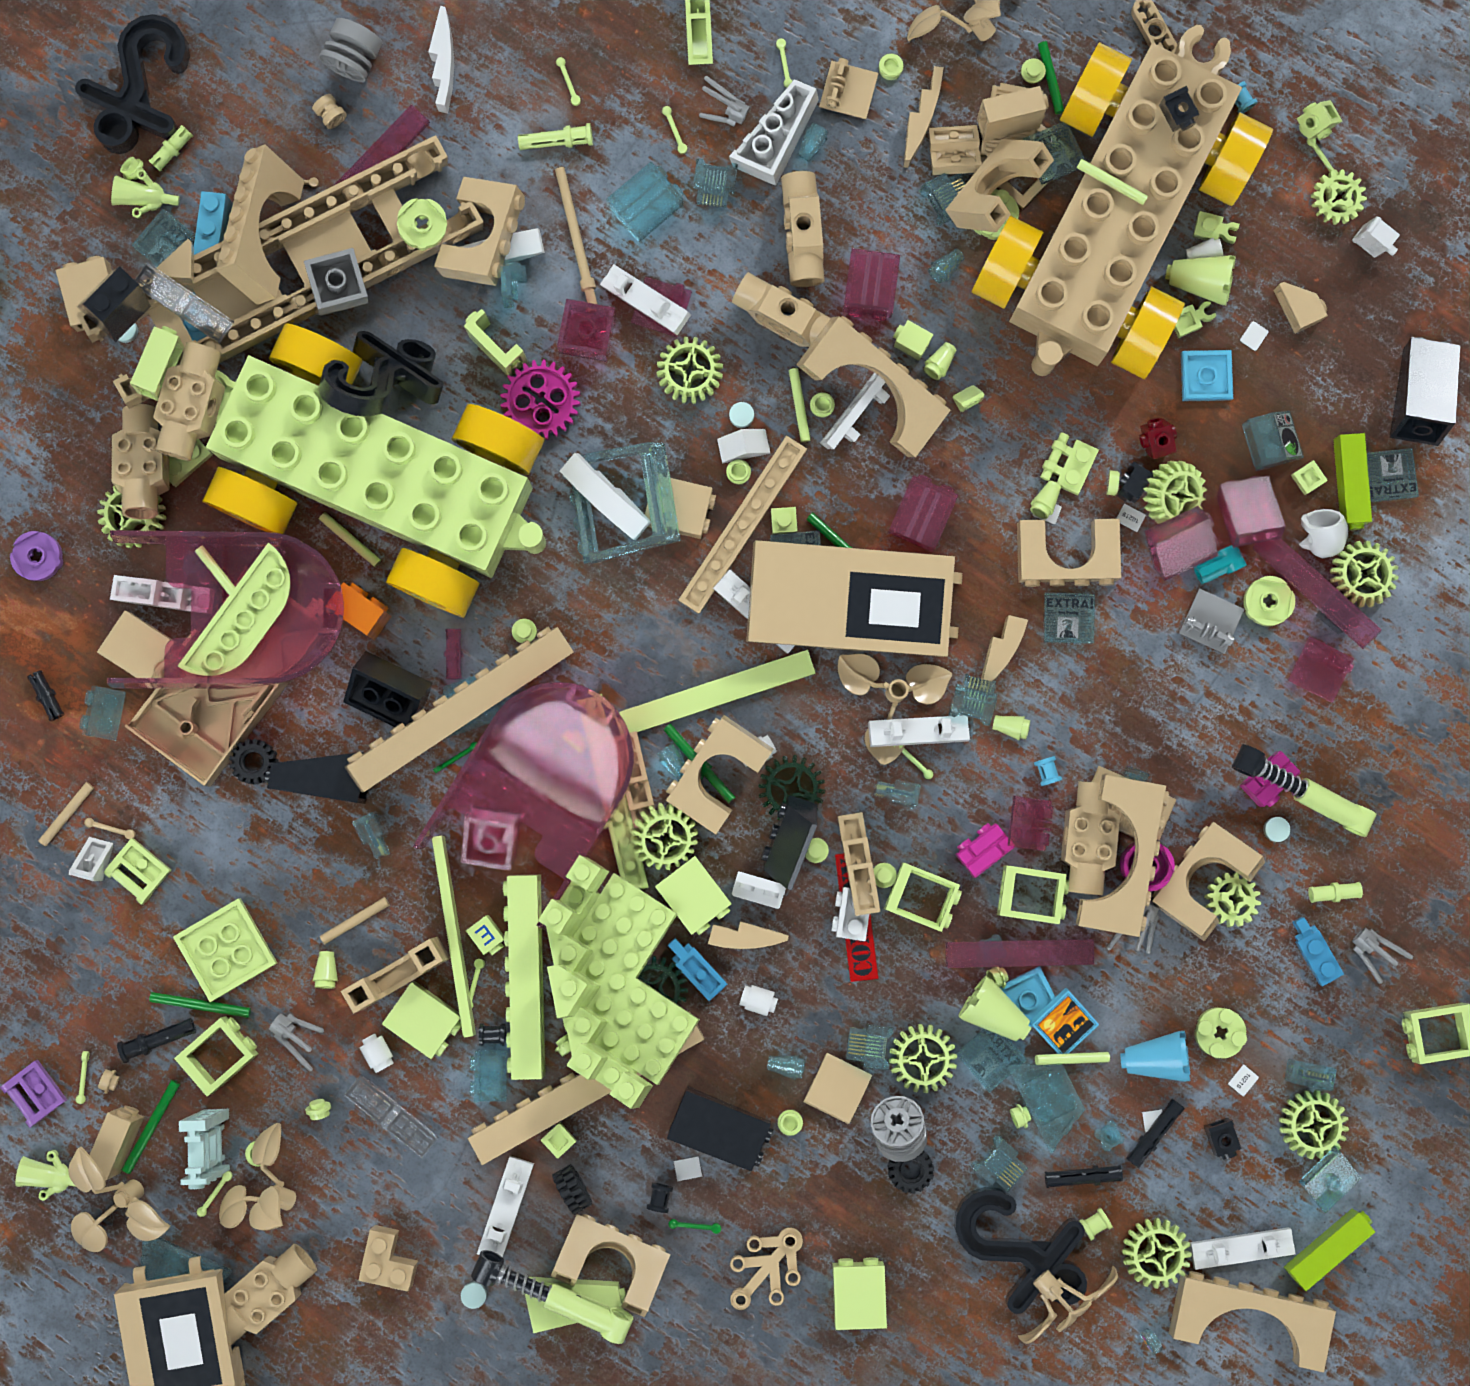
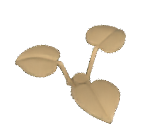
M974 0L975 4L964 15V20L969 24L964 23L945 10L940 11L938 5L929 7L914 19L909 28L907 40L910 43L912 39L930 32L940 22L941 17L945 16L965 28L968 33L973 31L980 41H986L996 31V28L989 19L1001 16L1000 0Z
M865 654L840 655L838 659L839 678L843 686L850 693L865 695L869 691L870 686L886 689V697L892 702L887 720L892 719L898 703L908 695V692L913 691V697L919 703L926 705L936 703L944 695L949 680L952 677V673L945 668L921 664L914 666L906 674L907 683L900 679L894 680L890 684L887 682L874 683L880 674L879 665L875 659ZM869 729L865 733V745L868 751L882 765L894 761L905 746L903 745L902 748L899 746L870 747Z
M276 1123L264 1130L256 1139L252 1149L253 1163L261 1165V1170L276 1185L265 1189L260 1197L246 1196V1187L242 1185L231 1188L224 1196L220 1206L219 1219L220 1224L224 1227L234 1228L239 1225L246 1214V1202L254 1201L257 1203L253 1205L250 1211V1225L257 1230L279 1228L283 1226L280 1209L287 1211L295 1204L296 1193L284 1188V1182L278 1180L267 1169V1166L274 1164L279 1153L281 1141L280 1123Z
M82 1146L76 1150L69 1164L68 1172L71 1181L79 1190L83 1192L92 1190L94 1194L117 1190L113 1198L115 1204L98 1219L94 1220L88 1212H81L73 1218L71 1223L72 1235L76 1242L82 1245L84 1249L91 1252H99L106 1247L108 1243L107 1233L98 1224L118 1207H128L125 1212L126 1216L129 1217L127 1228L139 1240L151 1241L157 1239L170 1228L171 1225L163 1221L151 1206L139 1200L144 1195V1188L139 1181L132 1179L126 1184L120 1182L118 1185L105 1187L106 1180L104 1174L96 1162Z
M1112 1266L1111 1273L1104 1284L1096 1292L1088 1296L1068 1286L1060 1278L1056 1279L1049 1270L1043 1272L1033 1284L1042 1293L1040 1297L1044 1301L1049 1315L1029 1333L1018 1335L1019 1339L1025 1344L1032 1343L1046 1331L1057 1317L1048 1299L1052 1302L1058 1299L1069 1312L1068 1317L1058 1325L1056 1330L1061 1332L1076 1321L1077 1317L1088 1310L1092 1301L1102 1296L1114 1285L1118 1278L1116 1268ZM1061 1287L1084 1300L1075 1311L1061 1297V1294L1064 1292Z

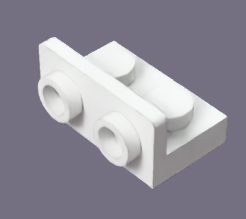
M738 871L732 895L779 909L786 888L780 883Z
M843 887L842 892L837 891L835 906L840 908L838 917H833L831 931L836 932L835 937L866 941L869 914L855 916L850 888Z

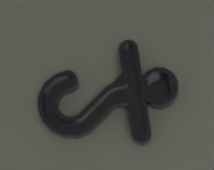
M155 14L140 16L129 22L121 32L117 47L124 83L120 92H116L86 78L76 83L75 90L82 101L102 111L95 119L93 125L94 134L103 147L111 153L124 154L132 150L139 138L137 127L166 140H169L179 129L171 116L151 107L150 93L142 58L143 48L148 43L161 41L166 44L164 61L169 69L176 74L183 73L187 69L190 59L189 43L178 25L167 17Z
M368 331L357 332L352 352L373 367L370 387H356L347 383L346 377L349 366L343 361L332 360L324 365L318 388L321 398L331 407L355 416H374L381 414L387 409L392 386L400 385L425 403L437 404L444 383L431 373L436 352L430 345L415 339L401 340L397 345V349H395Z
M983 1187L971 1191L960 1201L955 1211L954 1229L959 1243L968 1254L983 1261L1021 1262L1025 1266V1272L1006 1295V1305L1011 1312L1021 1314L1029 1307L1040 1293L1033 1282L1046 1270H1049L1056 1279L1060 1278L1065 1284L1085 1295L1087 1291L1085 1274L1075 1263L1065 1260L1084 1236V1227L1077 1219H1066L1049 1241L983 1237L976 1230L978 1216L988 1210L996 1211L1004 1216L1012 1215L1017 1206L1015 1199L999 1188ZM1061 1287L1064 1291L1061 1297L1069 1305L1081 1300Z

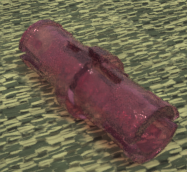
M445 629L446 651L443 652V657H446V679H462L461 657H463V651H461V629Z

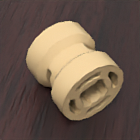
M332 94L322 96L312 107L316 115L323 118L322 122L327 129L337 127L347 116L343 108L336 105V100Z

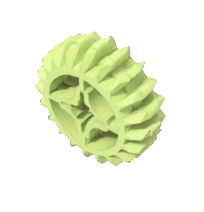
M684 337V344L682 345L676 339L674 340L676 348L667 345L666 349L669 354L664 352L660 354L664 361L657 362V367L663 369L657 371V377L663 378L659 381L660 386L668 385L665 389L666 394L674 391L673 400H677L679 395H682V403H686L687 397H691V402L694 404L696 403V396H699L704 401V392L710 396L714 394L710 386L714 388H719L720 386L719 382L715 380L722 379L723 374L718 372L723 369V364L716 363L720 360V355H712L715 351L714 346L706 350L707 341L705 340L702 341L701 345H698L697 337L693 338V343H689L688 337ZM689 353L685 361L672 363L679 355ZM697 354L707 360L711 370H707L704 366L697 364ZM692 360L693 369L696 371L691 372L688 380L686 370L689 368ZM669 370L675 371V374L683 377V387L672 380ZM707 377V380L702 385L690 388L694 380Z
M1167 461V464H1160L1159 470L1152 471L1154 477L1147 479L1150 483L1149 486L1143 488L1147 492V496L1142 499L1148 502L1144 507L1147 511H1150L1148 516L1155 519L1157 524L1169 528L1183 527V524H1191V518H1198L1196 512L1197 510H1203L1200 505L1202 501L1206 500L1203 497V493L1207 489L1202 487L1206 480L1200 477L1202 472L1196 470L1192 464L1184 461Z
M113 486L115 493L105 492L106 497L109 499L107 502L101 500L100 504L105 506V508L97 510L98 514L104 516L98 520L99 524L105 525L101 531L104 534L109 533L108 539L110 541L116 540L118 546H122L125 543L127 548H132L133 544L140 548L142 547V540L150 544V535L155 538L159 536L155 532L156 528L164 529L159 520H166V516L160 514V512L166 510L165 506L158 505V515L154 518L132 519L122 515V505H119L122 501V494ZM158 496L159 504L162 501V498L160 496ZM115 512L121 516L120 530H118L115 524ZM137 525H145L140 531L129 534Z
M1360 541L1354 543V547L1349 544L1345 546V551L1342 550L1338 553L1340 559L1335 558L1332 561L1337 567L1330 569V573L1336 574V577L1330 579V582L1338 583L1334 591L1338 592L1341 590L1343 592L1341 599L1343 600L1349 597V605H1353L1357 601L1359 608L1364 607L1365 603L1368 607H1373L1375 602L1377 604L1383 603V597L1389 598L1391 596L1389 590H1394L1397 587L1391 582L1399 578L1398 575L1392 574L1393 571L1398 569V566H1391L1390 562L1395 560V557L1387 558L1388 549H1383L1380 552V544L1378 543L1374 544L1373 547L1370 541L1364 542L1363 545ZM1364 555L1372 558V560L1364 564L1360 560L1356 561L1353 557ZM1347 566H1349L1348 570L1352 574L1350 583L1347 578ZM1378 566L1381 570V579L1377 576L1376 573ZM1369 568V569L1366 571L1368 575H1365V576H1368V577L1365 578V579L1360 580V579L1362 578V576H1361L1362 572H1360V571H1363V570ZM1365 585L1368 588L1372 587L1375 592L1366 594L1355 589Z
M662 803L658 804V810H655L653 806H649L648 808L651 813L647 815L644 811H641L640 815L643 820L635 819L634 821L635 825L639 828L631 829V833L635 835L630 839L631 843L635 845L633 851L635 854H639L638 858L641 862L646 860L648 867H651L654 863L657 870H660L663 864L667 870H670L671 863L679 867L680 863L678 860L682 858L684 861H688L687 852L694 854V849L690 845L698 843L697 839L694 838V836L698 835V830L693 828L696 823L683 813L682 810L674 809V806L668 803L666 809ZM661 820L657 827L650 828L655 822ZM672 820L682 825L683 835L672 831ZM663 833H668V838L665 837V840L660 839ZM645 838H650L651 841L656 842L657 853L650 851L646 847ZM678 845L674 850L668 852L671 846Z
M918 1024V1032L916 1033L913 1027L909 1026V1036L901 1031L899 1034L904 1040L902 1042L898 1039L893 1040L899 1046L898 1050L894 1048L889 1050L890 1053L896 1054V1058H889V1063H897V1066L893 1067L891 1072H901L896 1077V1080L900 1082L906 1078L903 1085L906 1089L910 1087L911 1083H914V1092H918L919 1086L922 1085L923 1092L928 1093V1085L931 1084L932 1089L937 1091V1081L945 1086L946 1081L942 1077L944 1075L948 1078L953 1077L947 1071L948 1067L952 1069L957 1067L956 1064L949 1062L950 1059L957 1058V1054H949V1051L953 1050L955 1045H945L950 1037L945 1035L940 1039L942 1030L939 1028L932 1034V1025H928L926 1032H924L923 1025ZM925 1038L936 1041L943 1053L929 1052ZM918 1039L916 1051L913 1054L903 1056L904 1050L909 1043ZM922 1050L926 1056L931 1057L924 1064V1069L921 1062L915 1060L917 1056H920L919 1054ZM943 1061L939 1071L928 1078L930 1066L933 1063ZM903 1064L917 1065L921 1079L909 1075L904 1069Z
M1305 1090L1304 1099L1297 1093L1295 1094L1296 1103L1290 1099L1287 1100V1104L1291 1107L1289 1110L1282 1108L1281 1111L1287 1114L1286 1118H1279V1122L1286 1124V1126L1281 1127L1279 1130L1281 1133H1288L1284 1136L1283 1141L1286 1143L1291 1142L1289 1145L1290 1150H1297V1154L1301 1157L1306 1154L1309 1159H1313L1316 1153L1319 1159H1323L1324 1151L1329 1156L1333 1155L1331 1147L1338 1150L1341 1149L1337 1141H1346V1137L1341 1135L1342 1131H1349V1128L1342 1125V1123L1347 1122L1349 1119L1347 1116H1340L1345 1109L1342 1106L1337 1107L1339 1102L1337 1099L1333 1098L1330 1100V1094L1326 1092L1321 1096L1319 1090H1314L1313 1095L1310 1091ZM1314 1104L1323 1105L1331 1117H1320L1318 1110H1315ZM1304 1109L1303 1119L1296 1122L1299 1113ZM1313 1120L1320 1122L1314 1125V1129L1307 1127L1313 1124ZM1330 1127H1331V1131H1330L1329 1135H1328L1327 1138L1324 1140V1138H1323V1133H1324V1131H1325L1327 1128H1330ZM1297 1132H1308L1310 1139L1313 1140V1145L1303 1143L1298 1137Z
M1155 1218L1152 1225L1149 1219H1145L1144 1228L1139 1223L1135 1224L1139 1230L1137 1233L1133 1230L1128 1231L1129 1235L1133 1238L1132 1240L1124 1239L1123 1241L1129 1246V1248L1122 1249V1253L1129 1256L1123 1259V1263L1130 1265L1127 1269L1129 1274L1136 1273L1134 1279L1137 1282L1143 1279L1144 1286L1148 1287L1152 1281L1153 1287L1158 1289L1161 1281L1164 1287H1169L1168 1279L1177 1283L1178 1279L1175 1277L1177 1273L1185 1276V1272L1181 1269L1182 1266L1190 1267V1263L1184 1260V1258L1192 1256L1189 1251H1184L1190 1247V1243L1183 1241L1186 1234L1184 1232L1178 1233L1179 1227L1176 1224L1170 1227L1169 1220H1165L1161 1225L1160 1219ZM1162 1233L1170 1236L1174 1244H1160L1155 1234ZM1147 1238L1146 1248L1137 1254L1141 1242ZM1155 1245L1161 1251L1158 1253V1261L1152 1255L1155 1253ZM1176 1252L1172 1264L1167 1268V1259ZM1139 1262H1153L1158 1272L1145 1271L1141 1268Z

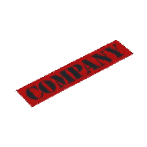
M844 853L835 854L839 892H842L843 887L850 888ZM869 914L866 941L845 938L850 982L878 979L871 915Z

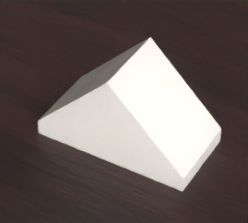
M741 429L717 439L722 464L736 459L742 460L770 454L765 429Z
M89 837L70 868L69 875L91 881H103L105 877L104 871L109 863L113 843Z

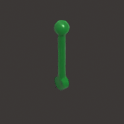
M472 742L470 747L433 769L435 774L471 751H478L479 744Z
M671 1219L668 1223L671 1229L682 1227L711 1230L715 1234L721 1231L719 1223L704 1225L678 1222L676 1219Z

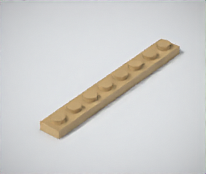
M788 436L784 438L679 598V602L696 613H701L715 591L712 588L729 570L806 453L807 448Z

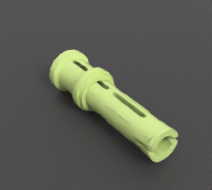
M586 123V126L572 128L568 125L563 130L518 134L520 151L566 145L568 148H573V145L587 143L589 146L593 145L590 123Z

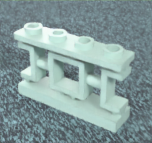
M204 1109L179 1121V1132H187L185 1142H188V1168L185 1169V1174L188 1175L181 1179V1185H188V1189L205 1188V1185L211 1184V1181H216L217 1178L222 1177V1174L230 1170V1165H222L225 1155H222L221 1132L224 1130V1124L221 1123L229 1119V1109Z

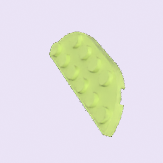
M270 543L265 546L179 663L178 667L187 672L203 676L225 674L242 665L259 645L284 610L288 602L291 585L288 567L281 554Z

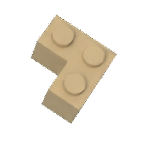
M374 1225L370 1229L358 1281L403 1291L411 1289L418 1261L394 1255L399 1230Z

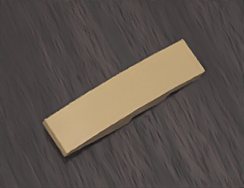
M934 66L930 90L922 89L919 112H910L904 168L910 166L930 127L940 93L944 67Z
M637 731L612 738L634 828H639L634 823L635 819L642 821L641 811L648 815L651 813L648 807L653 806L655 809ZM655 822L650 828L657 827L659 822Z
M863 813L837 816L855 916L881 912Z

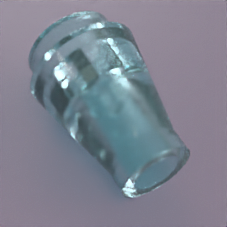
M812 122L810 127H806L797 155L810 162L816 152L828 140L827 135L829 132Z
M954 249L933 261L928 269L932 279L939 284L947 282L960 263L964 261V255L960 250Z
M672 743L659 751L657 756L660 758L658 761L679 782L683 776L680 770L685 761L679 747Z
M799 1055L769 1056L767 1070L796 1080V1078L802 1079L805 1059L800 1058Z

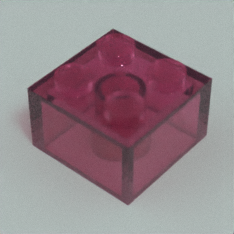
M566 299L557 343L559 354L607 362L616 320L615 308Z
M472 805L464 820L461 863L510 871L517 858L521 813Z

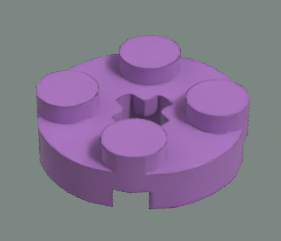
M30 531L18 537L13 544L15 546L10 554L12 567L16 573L28 580H47L55 575L63 565V554L59 543L55 538L46 533ZM34 550L39 553L42 552L39 562L31 561V557L34 556Z

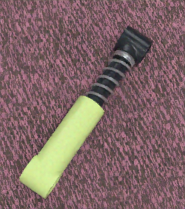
M1241 745L1231 766L1234 770L1252 778H1255V776L1263 777V780H1269L1271 785L1275 783L1278 788H1284L1285 792L1290 791L1294 800L1343 825L1346 830L1359 836L1367 837L1377 815L1372 810L1354 804L1308 778L1301 780L1299 776H1294L1291 772L1287 773L1286 769H1280L1277 764L1272 765L1271 761L1265 759V753L1249 745Z
M482 1250L471 1274L474 1281L484 1286L503 1283L506 1288L510 1286L514 1291H521L522 1295L528 1294L530 1298H537L538 1302H545L544 1308L600 1332L603 1338L612 1343L622 1344L633 1322V1316L624 1309L618 1307L609 1308L554 1283L553 1285L546 1286L543 1281L540 1283L535 1278H528L527 1274H519V1270L516 1272L511 1270V1266H505L503 1257L493 1251Z

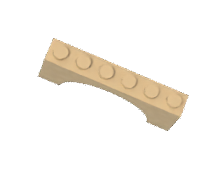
M266 145L252 148L244 156V164L239 176L238 187L234 195V202L229 214V221L224 233V240L216 271L257 305L276 299L281 279L269 265L260 242L259 216L261 208L266 199L278 203L281 207L300 200L304 180Z
M844 316L832 317L797 363V366L814 380H823L831 371L847 364L867 368L879 375L890 388L897 405V426L890 443L907 457H916L950 412V409L945 406L946 401L939 395H932L927 391L928 386L919 379L914 380L908 375L910 371L900 363L895 364L890 359L891 355L883 348L877 349L871 343L873 340L863 332L858 333L853 328L854 324Z
M1102 774L1098 800L1110 803L1125 816L1133 832L1135 853L1131 869L1118 888L1110 894L1097 899H1080L1076 919L1078 926L1140 937V931H1145L1147 917L1143 916L1145 906L1148 907L1151 900V892L1148 891L1149 881L1153 882L1156 870L1155 866H1152L1153 858L1158 856L1160 849L1157 835L1158 831H1162L1164 826V816H1161L1162 807L1167 806L1169 791H1165V785Z
M1189 1271V1275H1180L1169 1334L1173 1339L1199 1344L1206 1327L1218 1316L1236 1309H1256L1273 1315L1285 1326L1293 1345V1362L1298 1367L1324 1372L1336 1311L1328 1306V1302L1313 1299V1303L1303 1301L1304 1297L1289 1293L1288 1297L1279 1295V1291L1264 1288L1263 1291L1254 1290V1286L1251 1284L1239 1282L1238 1286L1229 1284V1280L1221 1277H1214L1213 1280L1204 1278V1274Z

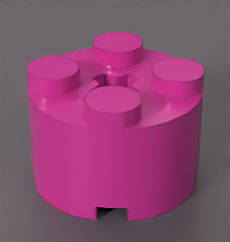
M1135 842L1127 846L1120 857V871L1124 879L1127 877L1133 863ZM1160 844L1158 856L1153 858L1152 866L1156 868L1153 882L1149 881L1148 891H1156L1166 886L1174 872V858L1168 848Z

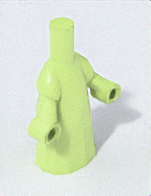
M142 169L137 171V177L143 180L146 185L119 176L114 177L111 196L112 205L143 206L140 209H133L132 215L135 218H141L146 212L150 210L155 211L163 204L179 206L180 196L164 194L160 185L155 182L153 183L147 172Z
M51 1150L47 1153V1160L52 1161L53 1166L23 1156L17 1169L16 1186L48 1188L40 1191V1200H46L52 1194L64 1191L68 1186H75L69 1177L68 1167L61 1163L56 1150Z

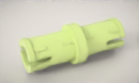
M181 125L168 141L164 140L162 142L163 146L149 159V162L161 172L174 156L177 157L180 154L178 151L193 135Z
M1335 882L1329 886L1309 887L1308 895L1311 903L1329 900L1340 902L1341 899L1362 898L1363 890L1360 882L1340 885L1338 882Z

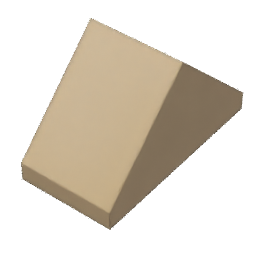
M187 239L153 271L171 283L194 284V247L192 242ZM155 274L152 275V276H154L155 278H157L158 280L161 281V278H160V277H158V276L155 275Z

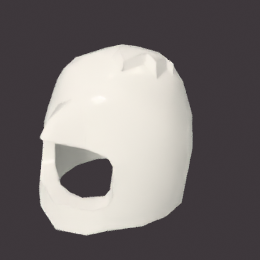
M1321 509L1304 514L1301 517V525L1309 533L1307 538L1299 544L1302 548L1310 550L1315 556L1320 558L1335 556L1344 549L1348 537V525L1340 512L1332 509Z

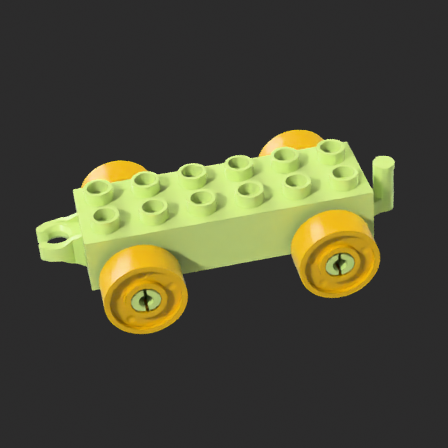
M288 323L284 324L269 356V360L283 370L248 355L236 382L232 381L222 372L216 371L215 378L225 386V391L215 422V428L206 448L218 458L246 470L243 476L231 470L218 467L202 502L250 526L282 538L298 503L275 491L277 484L422 547L429 551L427 556L401 548L386 583L418 600L462 618L465 617L480 583L457 571L459 565L492 578L505 550H526L533 554L544 550L546 539L542 529L534 522L527 523L521 516V513L533 489L528 478L523 475L530 474L545 440L521 423L490 409L467 404L451 438L454 443L463 448L461 449L384 414L355 416L341 412L327 404L321 398L318 391L324 365L332 360L345 362L349 366L346 382L353 385L363 360L350 350L326 337Z

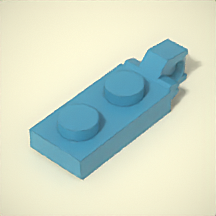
M1300 917L1292 923L1299 933L1294 936L1296 939L1295 943L1319 985L1324 986L1344 975L1316 926L1310 927L1305 917Z
M674 938L668 944L676 954L672 958L675 965L708 1001L727 985L725 980L689 943L683 947Z

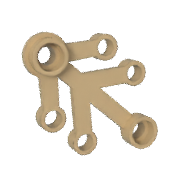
M785 1228L778 1236L759 1238L753 1235L748 1238L747 1248L751 1252H758L761 1247H777L771 1255L751 1257L735 1255L731 1258L730 1266L735 1272H740L744 1268L760 1267L744 1288H736L731 1293L730 1301L735 1309L744 1310L750 1305L752 1293L769 1273L771 1286L769 1301L775 1306L783 1303L784 1294L781 1291L779 1261L785 1254L788 1266L785 1280L790 1286L799 1284L801 1277L797 1271L796 1252L801 1248L803 1239L797 1229ZM787 1237H793L795 1243L787 1245L785 1240ZM751 1240H757L759 1246L752 1248L749 1244ZM736 1259H740L743 1262V1265L739 1268L733 1265ZM791 1273H795L798 1276L794 1282L788 1279ZM774 1293H779L781 1295V1299L779 1301H774L772 1299V1295ZM738 1296L745 1297L746 1300L743 1304L736 1302Z

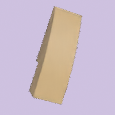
M1008 615L1005 619L1001 639L996 637L990 639L981 680H983L981 688H983L985 681V687L989 682L991 683L1009 663L1024 635L1028 622L1027 619Z
M740 921L738 931L713 924L708 944L735 949L761 948L788 941L789 935Z

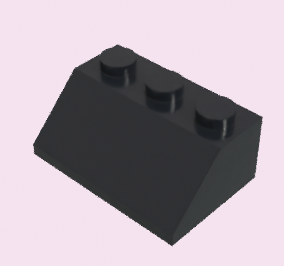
M365 651L352 668L343 703L393 727L401 723L406 726L413 721L411 716L424 708L433 683Z
M789 795L786 803L782 802L777 814V817H780L777 825L773 824L769 838L772 840L769 846L765 845L761 860L764 861V871L786 889L792 891L817 827V804Z

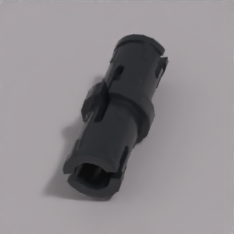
M39 670L33 673L34 676L32 674L27 676L37 695L36 700L42 704L49 721L59 719L58 716H64L65 714L55 698L56 692L50 688L43 675V671Z

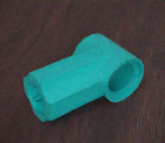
M1237 543L1216 552V555L1193 565L1197 579L1201 584H1204L1223 574L1228 575L1247 566Z

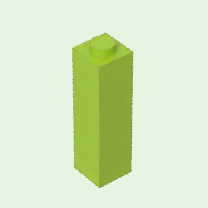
M1365 433L1339 435L1333 439L1339 512L1344 516L1349 530L1364 529V525L1372 522Z
M1353 1208L1350 1209L1284 1266L1285 1270L1303 1290L1307 1291L1375 1233L1374 1229L1370 1226L1373 1223L1364 1211L1359 1213Z

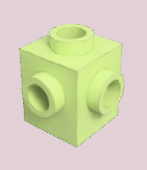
M1331 100L1310 104L1303 109L1304 114L1297 118L1300 124L1299 129L1308 140L1314 138L1322 140L1332 133L1331 129L1342 122Z

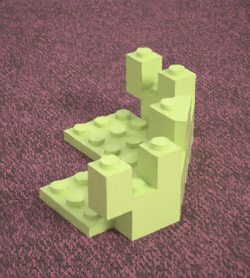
M579 855L566 875L571 882L560 900L551 899L538 919L547 928L554 963L553 966L547 967L556 1015L557 1018L565 1019L572 1054L567 1066L587 1080L595 1079L612 1090L610 1095L630 1109L639 1108L653 1085L636 1073L639 1072L656 1085H659L700 1020L638 979V976L676 918L677 913L613 873L600 894L597 890L609 871L591 859Z

